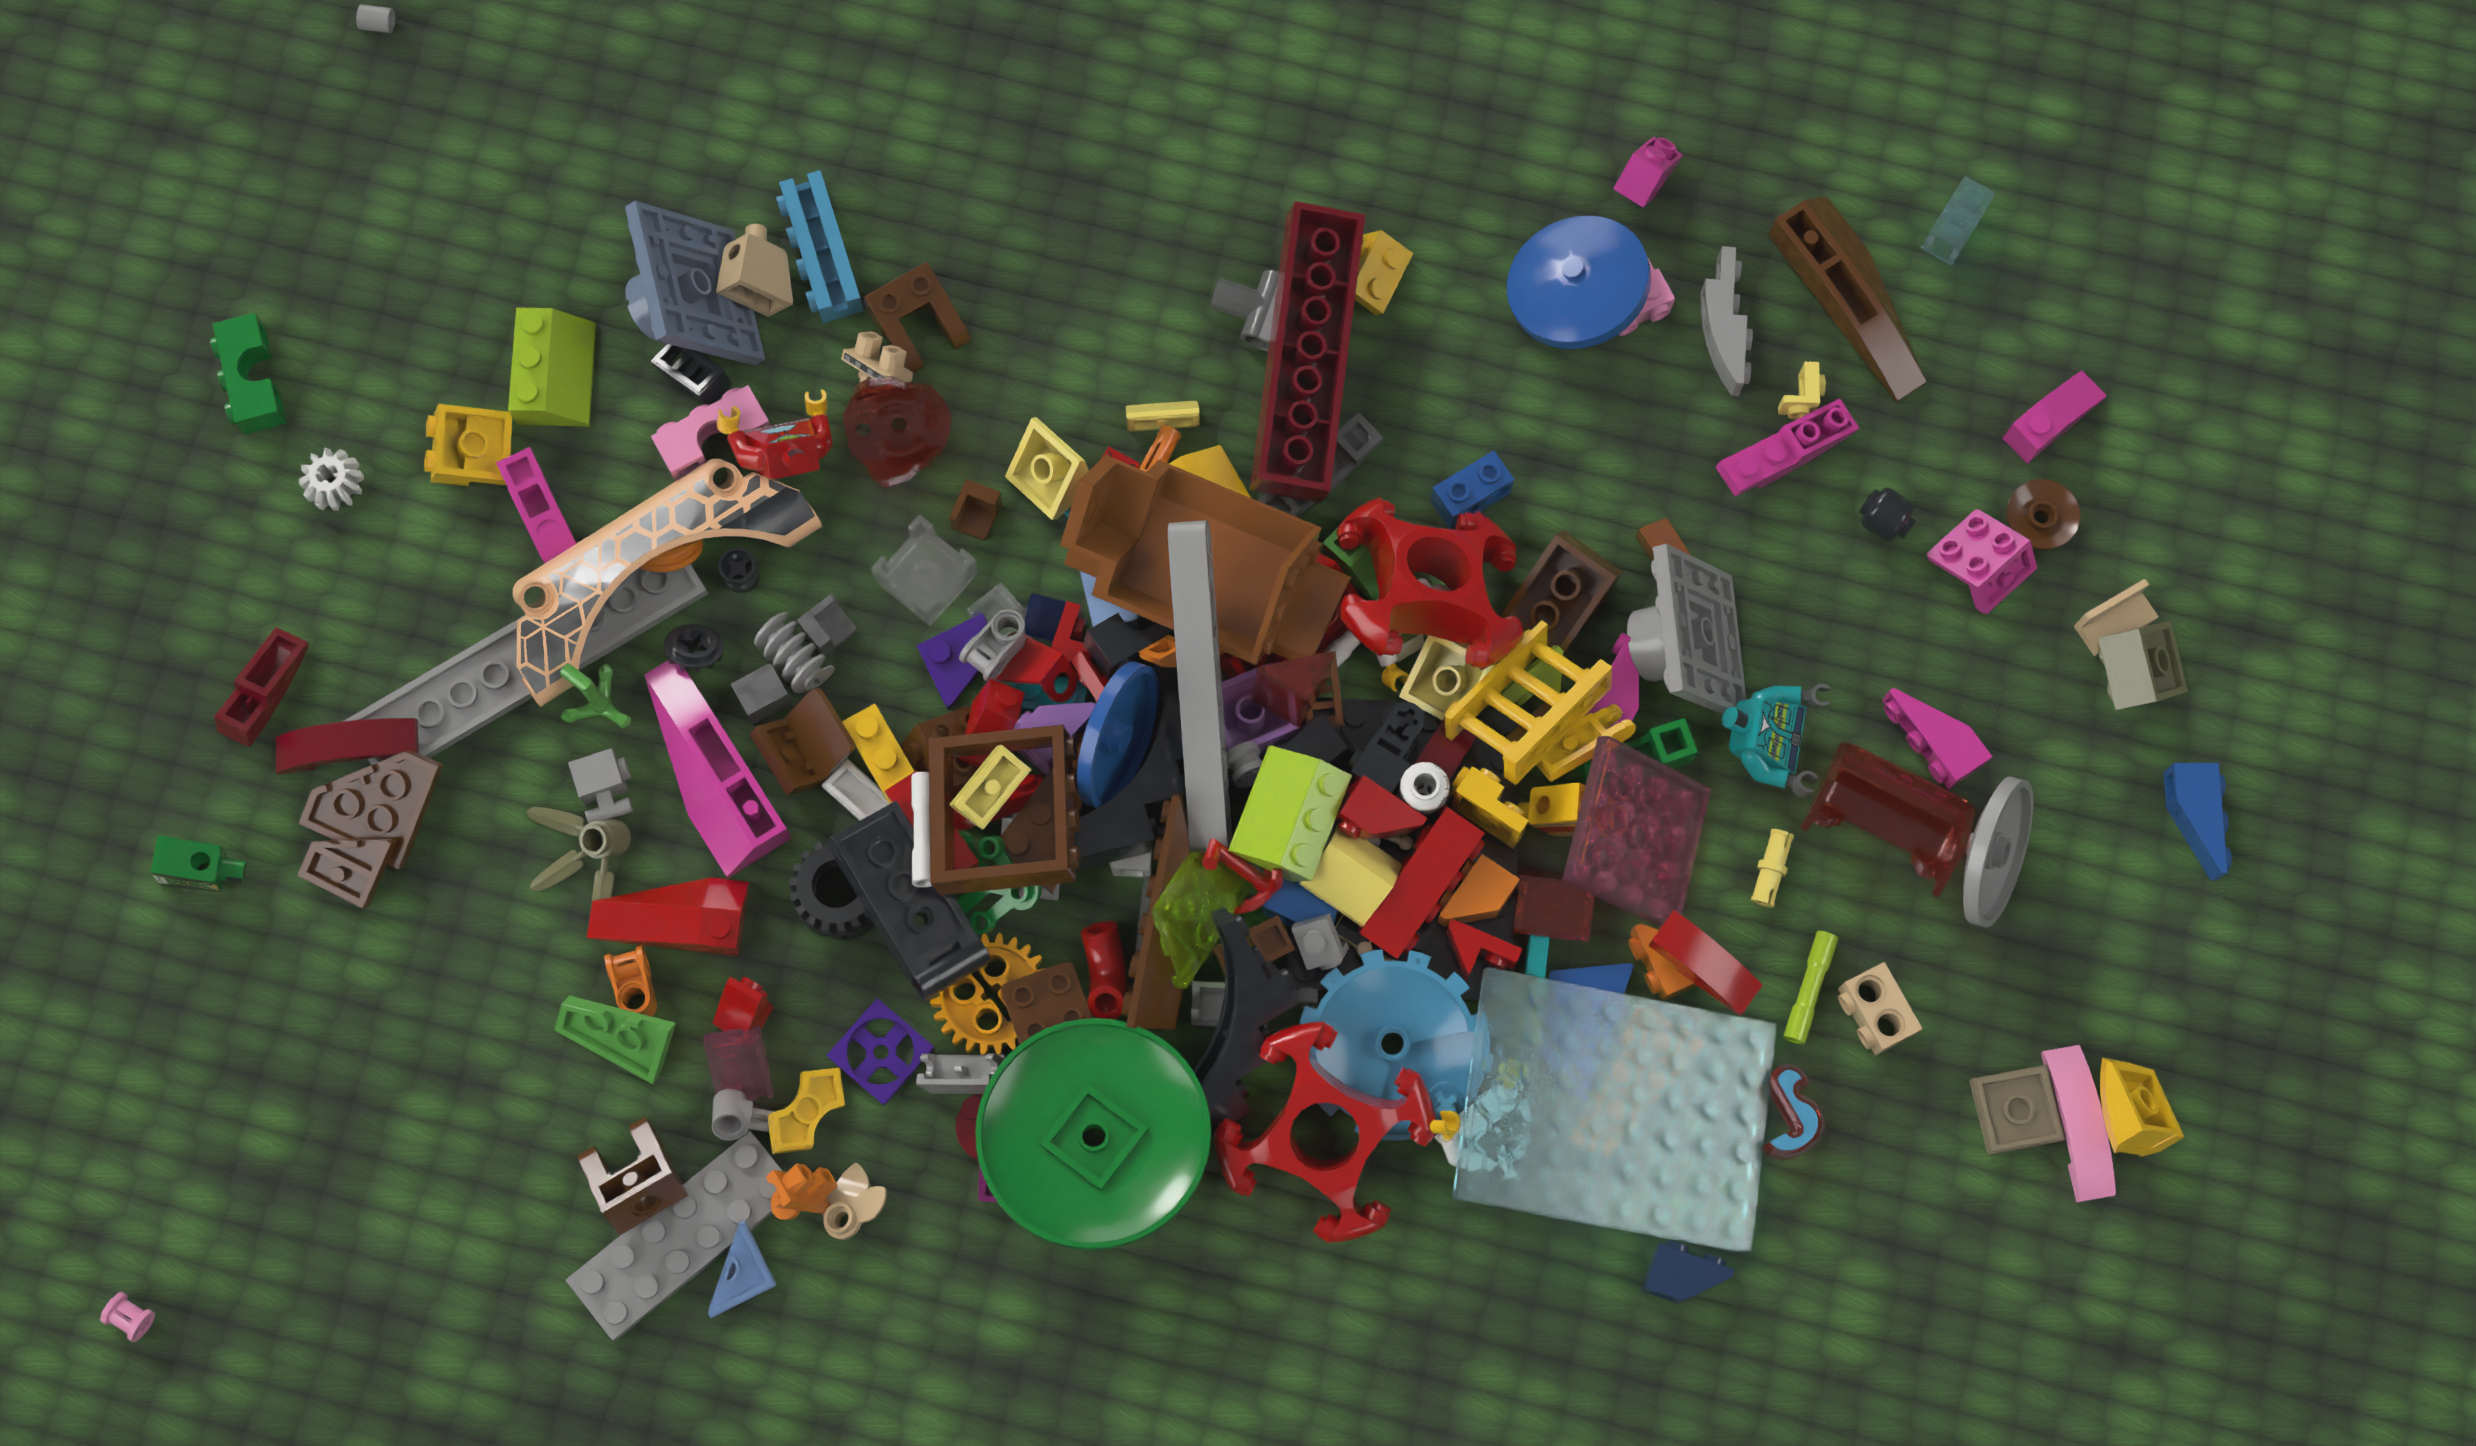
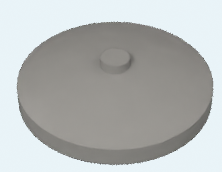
M2012 776L2005 778L1992 794L1978 820L1974 833H1971L1968 838L1965 850L1967 860L1964 872L1963 905L1966 920L1971 924L1982 927L1993 925L2002 914L2016 885L2026 854L2033 817V790L2030 782Z

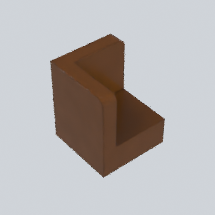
M966 479L949 517L952 529L981 541H986L1003 504L1001 493Z

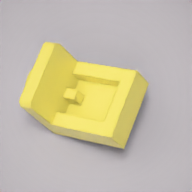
M1804 362L1798 374L1799 396H1783L1778 406L1779 415H1788L1791 419H1799L1817 410L1820 404V396H1824L1826 387L1825 375H1820L1819 362Z

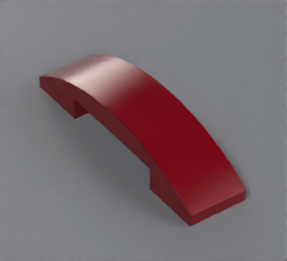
M415 718L351 720L321 724L284 733L276 737V773L281 775L311 771L317 765L369 758L386 760L408 750L419 753L418 720Z

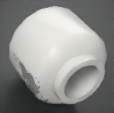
M1420 762L1412 765L1404 772L1401 778L1400 795L1402 801L1421 814L1437 812L1445 805L1449 796L1450 783L1447 774L1439 766L1430 762ZM1428 786L1431 788V794L1427 791Z

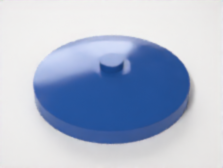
M1598 216L1566 218L1550 224L1537 232L1519 250L1509 270L1507 297L1519 325L1537 341L1562 349L1591 347L1615 337L1636 319L1643 309L1650 292L1651 268L1641 242L1624 225Z
M1129 662L1123 665L1109 680L1091 713L1083 736L1077 767V789L1081 801L1086 806L1097 809L1109 802L1132 781L1145 761L1154 735L1160 705L1159 678L1152 667L1138 662Z

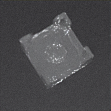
M919 514L908 526L910 537L888 562L884 556H881L871 567V571L876 583L931 626L978 574V568L974 557L964 549H961L960 553H958L938 537L934 526Z

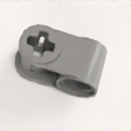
M1006 609L998 612L965 645L959 655V660L963 664H971L981 672L986 682L991 678L995 680L1004 670L1007 663L1025 644V624L1022 616L1014 610ZM1007 627L1017 630V633L1010 637L1003 636L999 632Z

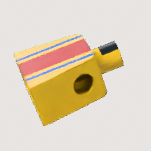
M1581 783L1533 787L1530 791V802H1520L1518 804V807L1524 812L1523 817L1528 820L1527 824L1549 835L1611 836L1613 799Z

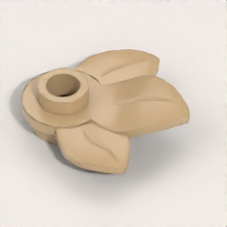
M858 1163L851 1165L837 1181L838 1187L826 1197L830 1206L825 1211V1214H822L824 1215V1227L830 1236L839 1240L853 1237L860 1229L862 1223L875 1219L881 1212L887 1197L886 1188L881 1186L870 1187L869 1178L865 1170ZM844 1215H848L849 1219L847 1224L844 1227H841V1218Z

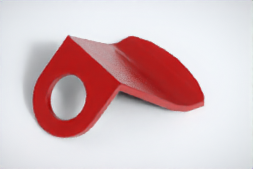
M1017 631L1009 634L1007 637L1013 636ZM1025 634L1024 646L1007 663L1004 670L995 680L1040 684L1051 700L1055 702L1067 701L1073 695L1077 686V675L1074 668L1063 653L1035 641ZM1065 672L1068 676V686L1064 692L1057 693L1054 688L1055 678L1059 673Z

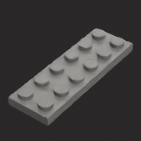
M749 1131L683 1184L688 1194L687 1197L620 1235L568 1277L566 1282L611 1340L617 1341L730 1249L740 1221L745 1219L750 1231H752L773 1214L771 1198L777 1188L773 1184L768 1183L765 1177L772 1170H783L755 1135Z

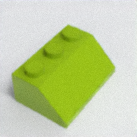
M516 308L508 411L517 425L590 427L597 331L596 322L553 308Z
M1268 746L1228 851L1270 872L1274 868L1282 869L1283 878L1290 882L1312 881L1352 775L1321 759L1275 746Z

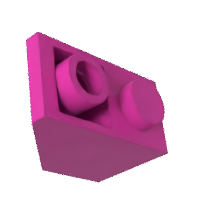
M1653 136L1632 154L1613 189L1641 207H1644L1654 199L1681 160L1683 154L1678 152L1676 146L1669 140L1664 138L1657 139Z

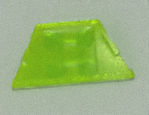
M1189 852L1151 910L1155 926L1161 935L1160 943L1164 956H1171L1176 975L1171 977L1176 988L1187 989L1219 939L1211 913L1224 906L1234 915L1235 908L1240 906L1253 886L1220 861L1216 869H1205L1202 865L1205 853Z

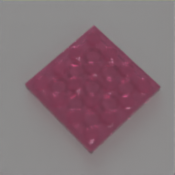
M1598 736L1562 880L1659 927H1662L1673 910L1682 915L1711 789L1610 736Z

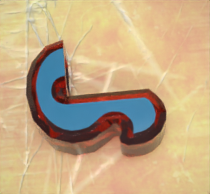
M1793 1064L1778 1066L1769 1074L1765 1084L1768 1093L1790 1131L1768 1142L1758 1150L1767 1159L1778 1162L1791 1161L1805 1154L1820 1141L1825 1128L1823 1112L1817 1103L1799 1092L1809 1085V1079L1802 1069Z

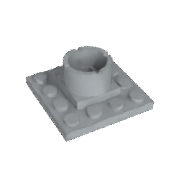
M1668 544L1653 547L1654 560L1652 561L1651 569L1657 581L1658 596L1655 600V606L1633 611L1629 616L1627 636L1631 637L1628 645L1632 661L1638 673L1646 681L1657 682L1664 680L1670 694L1723 714L1727 708L1731 706L1736 707L1739 701L1747 700L1732 575Z

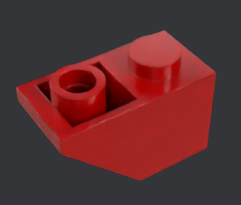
M743 976L739 982L729 977L712 1024L719 1031L751 1047L774 1008L767 1000L769 994L762 990L763 987L749 978Z

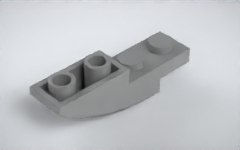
M1722 246L1716 261V279L1706 278L1701 290V318L1706 345L1713 365L1731 396H1739L1743 385L1750 382L1751 363L1745 362L1746 350H1751L1753 330L1747 328V315H1738L1740 294H1734V284L1740 281L1742 263L1736 260V247Z

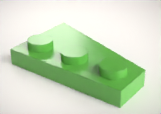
M569 995L561 1004L554 1030L653 1084L661 1074L676 1023Z

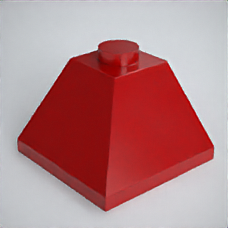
M1364 775L1347 787L1335 822L1339 824L1338 829L1348 837L1370 840L1406 836L1424 825L1427 818Z

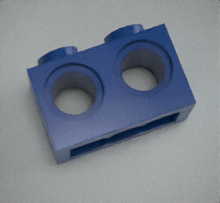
M1493 450L1434 486L1430 502L1446 526L1452 530L1456 527L1458 514L1481 512L1511 494L1514 478Z

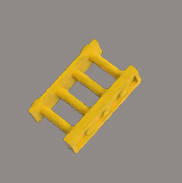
M1541 620L1532 630L1525 631L1515 649L1504 657L1460 701H1454L1448 707L1444 715L1445 736L1452 741L1465 728L1503 754L1504 778L1516 785L1612 688V666L1600 659L1591 669L1586 668L1583 670L1547 646V623ZM1538 657L1576 683L1567 693L1562 692L1560 694L1524 669ZM1513 680L1552 707L1543 717L1538 716L1536 718L1501 695L1500 692ZM1489 704L1528 731L1519 741L1511 742L1475 717Z

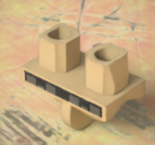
M872 331L859 333L855 348L843 349L841 358L859 370L860 390L870 397H874L881 392L887 393L890 385L895 381L902 380L905 383H911L913 372L904 367L907 352L898 346L890 345L883 346L882 353H880L882 336Z

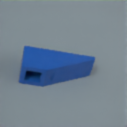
M2173 763L2163 772L2166 809L2210 881H2217L2228 873L2227 870L2230 869L2232 861L2231 851L2225 846L2224 833L2228 830L2229 820L2227 812L2222 809V797L2226 789L2224 775L2219 772V763Z

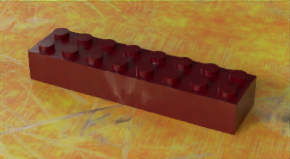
M1294 201L1286 216L1251 476V491L1322 503L1331 490L1366 214Z

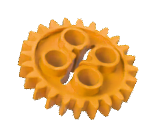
M985 933L982 934L981 942L987 949L991 962L995 960L1002 961L1006 964V969L998 977H991L986 974L987 965L979 969L978 972L992 991L1000 989L998 996L1001 1003L1007 1009L1001 993L1003 984L1044 970H1037V967L1043 960L1040 955L1031 959L1028 958L1032 950L1029 944L1018 950L1017 937H1013L1009 944L1006 945L1004 944L1002 933H998L995 943H990ZM972 974L938 993L940 994L939 997L930 1000L932 1007L942 1008V1010L934 1015L935 1021L947 1020L941 1029L942 1033L946 1035L955 1031L952 1039L953 1045L957 1046L963 1040H966L967 1053L970 1054L976 1045L980 1046L981 1055H987L990 1047H994L998 1055H1002L1003 1046L1008 1045L1011 1051L1017 1047L1016 1041H1018L1012 1022H1008L993 1000L987 999L984 1001L986 999L984 989ZM964 983L972 984L976 989L975 994L968 1000H960L955 996L956 989ZM985 1013H993L998 1016L999 1021L991 1030H983L978 1026L979 1018Z

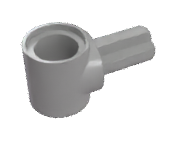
M725 1089L718 1092L713 1098L712 1131L715 1136L727 1141L741 1138L747 1134L748 1129L769 1133L767 1116L774 1111L753 1108V1101L747 1100L744 1093L736 1089Z

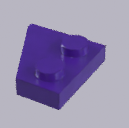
M983 613L916 645L948 710L955 707L958 703L956 700L969 684L972 685L981 674L971 664H963L959 660V655L965 645L988 624Z

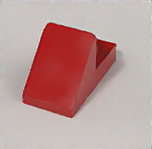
M1067 601L1051 648L1063 653L1076 671L1071 659L1080 651L1087 650L1082 642L1075 641V639H1082L1087 619L1083 618L1080 604ZM1061 672L1057 675V677H1063L1067 674L1065 672Z
M1451 919L1446 931L1466 981L1478 955L1485 957L1484 962L1499 970H1505L1506 966L1514 969L1522 951V948L1454 919Z

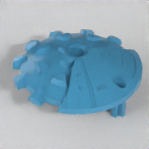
M1382 949L1371 950L1360 954L1364 965L1352 970L1348 974L1343 976L1337 967L1327 973L1320 983L1328 989V992L1322 998L1317 1010L1305 1005L1300 1019V1024L1324 1021L1333 1026L1334 1030L1338 1031V1035L1330 1049L1324 1047L1320 1051L1313 1046L1311 1047L1310 1052L1315 1061L1347 1086L1386 1100H1398L1404 1097L1396 1092L1398 1086L1394 1084V1081L1402 1067L1410 1068L1420 1073L1433 1102L1436 1120H1442L1440 1111H1454L1459 1115L1472 1100L1481 1084L1489 1052V1035L1483 1012L1470 1015L1465 1002L1460 996L1469 989L1465 981L1456 972H1453L1445 980L1439 974L1427 968L1431 959L1430 956L1409 950L1407 962L1397 960L1384 961ZM1393 1032L1402 1037L1403 1046L1399 1051L1390 1053L1383 1049L1381 1041L1386 1034ZM1318 1103L1329 1116H1332L1340 1108L1353 1117L1341 1106L1332 1103ZM1411 1121L1398 1122L1381 1140L1411 1139V1133L1407 1130ZM1356 1125L1354 1132L1359 1133V1128Z

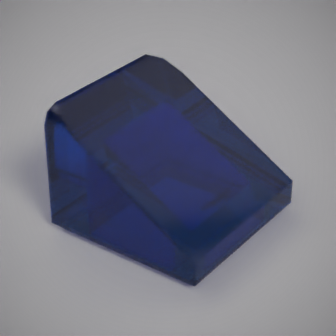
M1031 593L1024 622L1025 634L1030 637L1053 642L1066 602Z

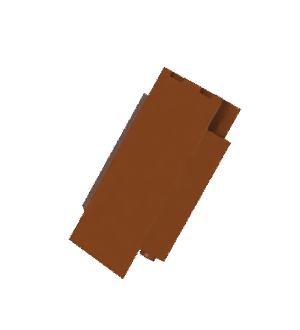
M1105 455L1079 480L1060 546L1068 549L1064 562L1065 565L1096 578L1091 595L1174 630L1168 525L1174 522L1208 520L1212 541L1219 650L1254 665L1260 661L1264 654L1271 655V653H1274L1309 668L1351 579V576L1315 562L1322 547V543L1317 541L1321 527L1161 460H1158L1145 472Z

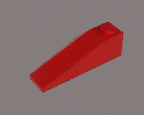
M710 877L594 900L591 906L587 939L633 945L642 944L643 946L739 957L749 882Z

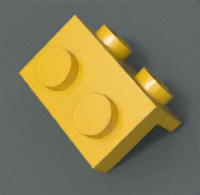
M1382 230L1363 234L1355 300L1375 315L1384 313L1413 256L1411 251Z

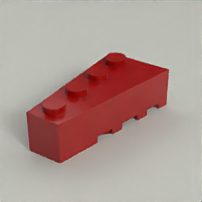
M1446 805L1437 812H1434L1439 816L1434 825L1429 823L1427 827L1421 830L1413 847L1416 851L1412 856L1408 854L1401 861L1402 866L1394 887L1365 925L1358 928L1361 935L1396 959L1399 958L1402 952L1408 955L1409 950L1414 948L1420 937L1416 932L1423 921L1429 924L1441 908V904L1437 902L1445 890L1451 892L1463 876L1459 869L1467 858L1473 861L1485 844L1481 840L1484 832Z

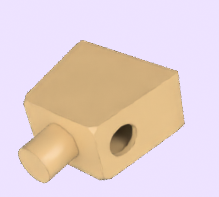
M751 224L746 226L745 235L725 246L716 293L770 317L793 305L788 257L784 249L767 242V228L765 226Z

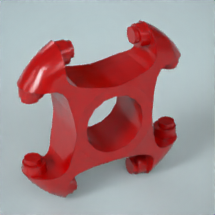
M1378 497L1358 507L1342 521L1336 530L1338 543L1344 549H1354L1362 544L1369 550L1377 579L1379 598L1378 601H1365L1358 595H1347L1341 603L1340 617L1348 630L1371 651L1380 657L1382 655L1394 656V654L1401 653L1403 638L1398 634H1425L1449 641L1470 644L1466 650V663L1472 667H1479L1480 670H1484L1506 657L1521 641L1524 631L1520 620L1514 616L1506 618L1498 616L1492 609L1486 592L1482 571L1483 562H1489L1498 570L1507 572L1515 567L1517 561L1516 545L1491 519L1477 511L1476 513L1465 512L1464 514H1458L1456 530L1417 525L1395 519L1394 504ZM1420 571L1433 575L1442 581L1450 591H1439L1429 588L1418 581L1412 572Z
M1324 1021L1294 1025L1280 1030L1267 1037L1260 1048L1259 1056L1264 1060L1276 1065L1278 1061L1284 1062L1286 1057L1290 1055L1296 1062L1297 1067L1295 1081L1286 1105L1273 1123L1256 1140L1242 1142L1241 1140L1244 1136L1240 1131L1242 1127L1236 1122L1224 1118L1223 1122H1220L1214 1132V1140L1222 1174L1230 1190L1241 1196L1249 1197L1258 1181L1253 1178L1255 1172L1246 1168L1252 1163L1264 1164L1299 1176L1326 1195L1338 1206L1341 1213L1338 1217L1330 1213L1326 1217L1321 1215L1312 1232L1317 1234L1316 1237L1327 1243H1336L1372 1234L1384 1228L1391 1216L1390 1212L1392 1209L1379 1200H1374L1373 1203L1367 1202L1363 1208L1354 1199L1357 1182L1365 1161L1379 1141L1395 1124L1400 1121L1409 1120L1411 1123L1407 1130L1411 1133L1410 1138L1420 1145L1427 1146L1435 1136V1133L1430 1129V1124L1433 1120H1436V1115L1424 1080L1420 1073L1410 1068L1402 1067L1394 1081V1084L1398 1086L1396 1092L1404 1096L1398 1100H1386L1347 1086L1315 1061L1310 1049L1312 1046L1320 1051L1324 1047L1330 1049L1338 1035V1031L1334 1030L1333 1026ZM1316 1103H1332L1344 1108L1353 1116L1359 1128V1137L1355 1146L1349 1153L1338 1159L1320 1160L1309 1156L1299 1148L1293 1136V1121L1303 1109Z

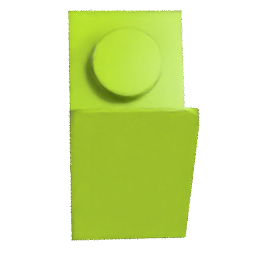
M1554 645L1551 647L1563 656V650L1559 646ZM1540 658L1525 669V671L1560 693L1561 672ZM1513 680L1500 692L1501 695L1513 703L1517 702L1519 706L1534 695Z

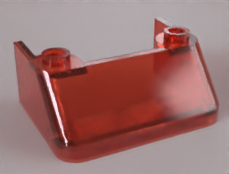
M1842 742L1834 753L1808 806L1801 829L1808 831L1813 821L1822 827L1831 828L1832 826H1841L1845 820L1911 853L1910 861L1914 865L1915 872L1927 879L1935 878L1932 894L1939 897L1967 849L1975 809L1962 797L1857 745Z

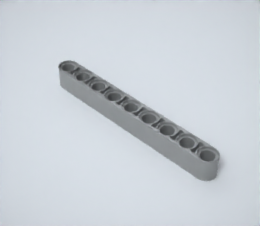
M1208 520L1174 522L1168 525V548L1188 829L1193 861L1203 860L1210 839H1216L1228 849L1233 839L1212 541Z

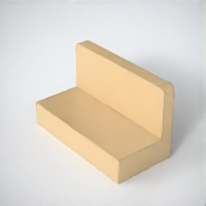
M2146 579L2085 613L2074 625V628L2093 656L2098 655L2099 637L2144 627L2153 623L2159 617L2142 593L2149 586Z

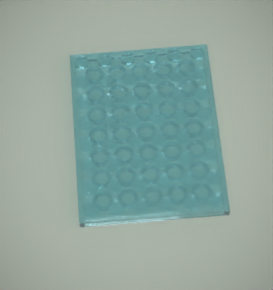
M1490 967L1483 969L1452 1199L1740 1252H1751L1777 1024Z

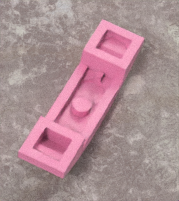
M2080 1045L2042 1051L2043 1065H2047L2071 1159L2068 1169L2076 1202L2115 1196L2116 1189L2112 1155L2102 1108L2089 1066Z

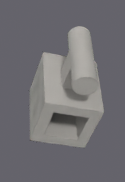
M611 748L568 762L578 797L585 806L598 802L599 807L585 811L588 823L608 820L633 812L629 797L614 801V796L629 792L625 780L630 779L631 774L624 757L618 758Z

